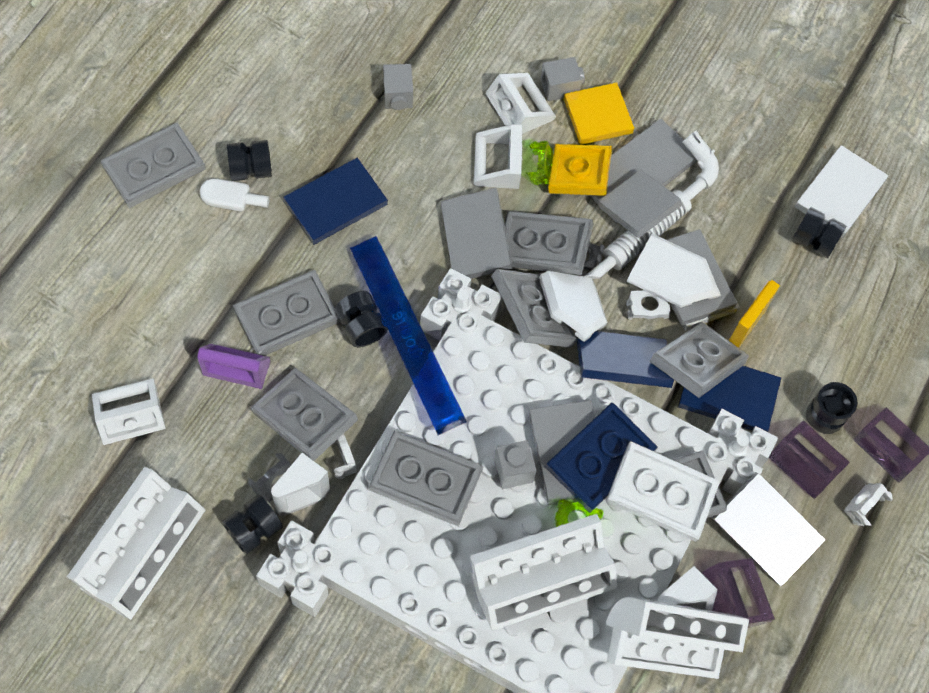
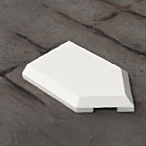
M651 234L627 279L628 283L680 308L692 305L693 302L704 299L711 300L721 296L705 258L655 234Z
M546 271L540 275L539 278L548 311L553 320L559 324L566 323L576 331L575 336L584 342L595 331L601 330L606 326V316L592 278L554 271Z

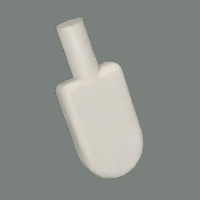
M212 178L206 180L200 187L202 201L209 206L242 212L246 204L268 208L270 200L269 196L249 193V185L240 182Z

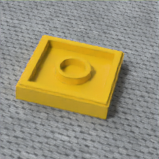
M617 82L564 94V102L580 145L628 135L634 132V125Z
M555 144L548 185L549 193L606 196L612 146Z
M773 280L768 281L739 321L729 342L738 348L742 345L780 287L778 283Z

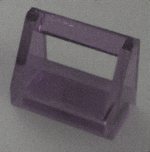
M887 407L872 419L853 439L898 483L929 454V446ZM882 420L919 453L913 461L876 427Z
M804 420L783 438L769 456L779 468L813 499L850 463ZM799 434L804 436L837 467L831 471L801 444L796 437Z
M752 558L719 562L701 572L718 589L712 611L749 619L748 628L775 620ZM743 569L760 615L748 616L732 572Z

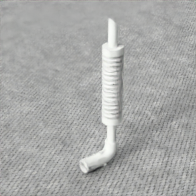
M697 130L684 139L682 143L697 159V164L701 167L702 171L696 176V181L683 192L677 189L672 191L681 199V207L640 238L636 237L629 230L625 231L624 234L604 249L603 255L605 259L584 277L600 279L612 267L616 270L624 268L642 252L651 234L662 235L691 209L690 200L703 189H708L712 186L719 173L718 160L714 155V149H710Z

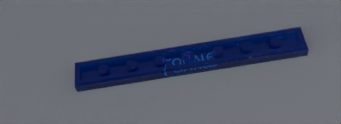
M377 236L351 247L350 250L437 435H441L466 423V418Z

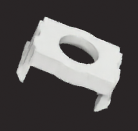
M645 290L631 291L629 299L626 300V306L629 309L627 311L629 320H632V318H669L670 304H668V301ZM644 297H653L658 302V308L653 311L643 308L641 300Z
M343 433L333 443H337L345 464L334 469L335 477L338 479H344L345 476L357 472L355 460Z
M870 483L861 489L843 511L853 520L852 523L854 525L871 526L872 524L865 517L868 511L878 500L885 501L886 499L887 501H892L893 497L883 484Z

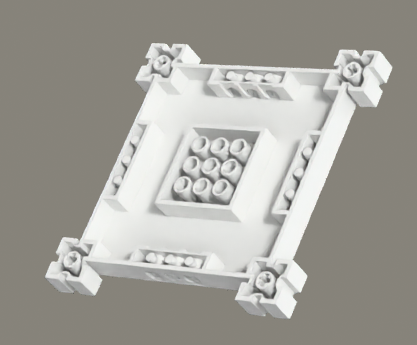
M450 268L439 285L438 299L432 296L420 319V330L440 340L437 347L316 542L313 532L291 520L277 542L282 554L279 558L270 554L256 575L259 586L280 598L283 597L286 590L290 591L292 604L313 617H316L329 595L327 587L514 693H615L628 666L614 665L607 662L614 627L606 625L608 615L613 606L625 597L658 602V597L667 589L691 540L670 530L666 531L665 528L607 503V497L591 513L576 499L547 503L529 418V410L592 400L596 417L613 402L658 446L654 452L674 460L703 450L715 479L720 482L721 480L725 481L722 490L731 495H734L755 472L761 474L763 470L761 467L769 458L778 437L755 426L751 433L742 429L741 426L744 420L724 409H721L709 432L706 433L607 380L582 378L580 366L538 344L524 343L520 335L495 323L494 321L500 313L503 299L500 293L484 285H481L479 290L476 291L470 288L471 278ZM394 430L484 466L459 527L369 491V484ZM528 440L537 470L533 483L502 490L494 463L496 447ZM597 514L602 522L604 547L615 563L618 588L492 631L475 591L471 576L473 569L470 556Z

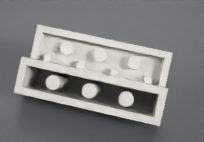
M144 467L69 572L67 578L99 603L131 620L206 509L188 493L171 487L152 469Z
M597 514L470 556L473 569L471 576L475 591L492 631L618 588L615 563L604 547L602 522Z
M625 597L613 606L606 621V625L614 627L607 662L614 665L718 679L724 650L743 652L749 619L733 614Z

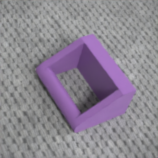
M214 344L200 347L197 357L203 376L259 389L263 388L270 365V357Z

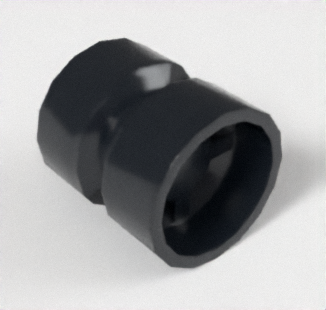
M268 140L252 141L250 146H246L243 142L227 144L231 181L248 180L250 175H254L256 179L272 177Z
M810 207L792 240L805 247L812 245L814 252L828 259L847 225L834 218L826 220L824 213Z
M358 291L340 300L335 307L343 326H347L345 331L353 347L360 348L371 345L386 335L388 328L381 314L377 312V306L370 292Z
M830 382L821 388L808 405L806 411L807 421L817 432L833 434L839 431L856 411L858 405L857 396L846 384Z
M260 494L244 504L243 512L234 511L221 521L231 538L245 555L261 544L263 536L270 538L283 528L274 510ZM248 520L256 528L252 532L244 524Z

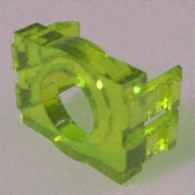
M547 141L532 142L529 147L534 149L532 151L534 155H538L537 172H526L534 185L541 183L549 184L553 150Z
M559 499L554 525L558 527L569 523L568 515L573 511H580L586 517L597 514L601 520L604 511L595 508L589 513L579 502Z

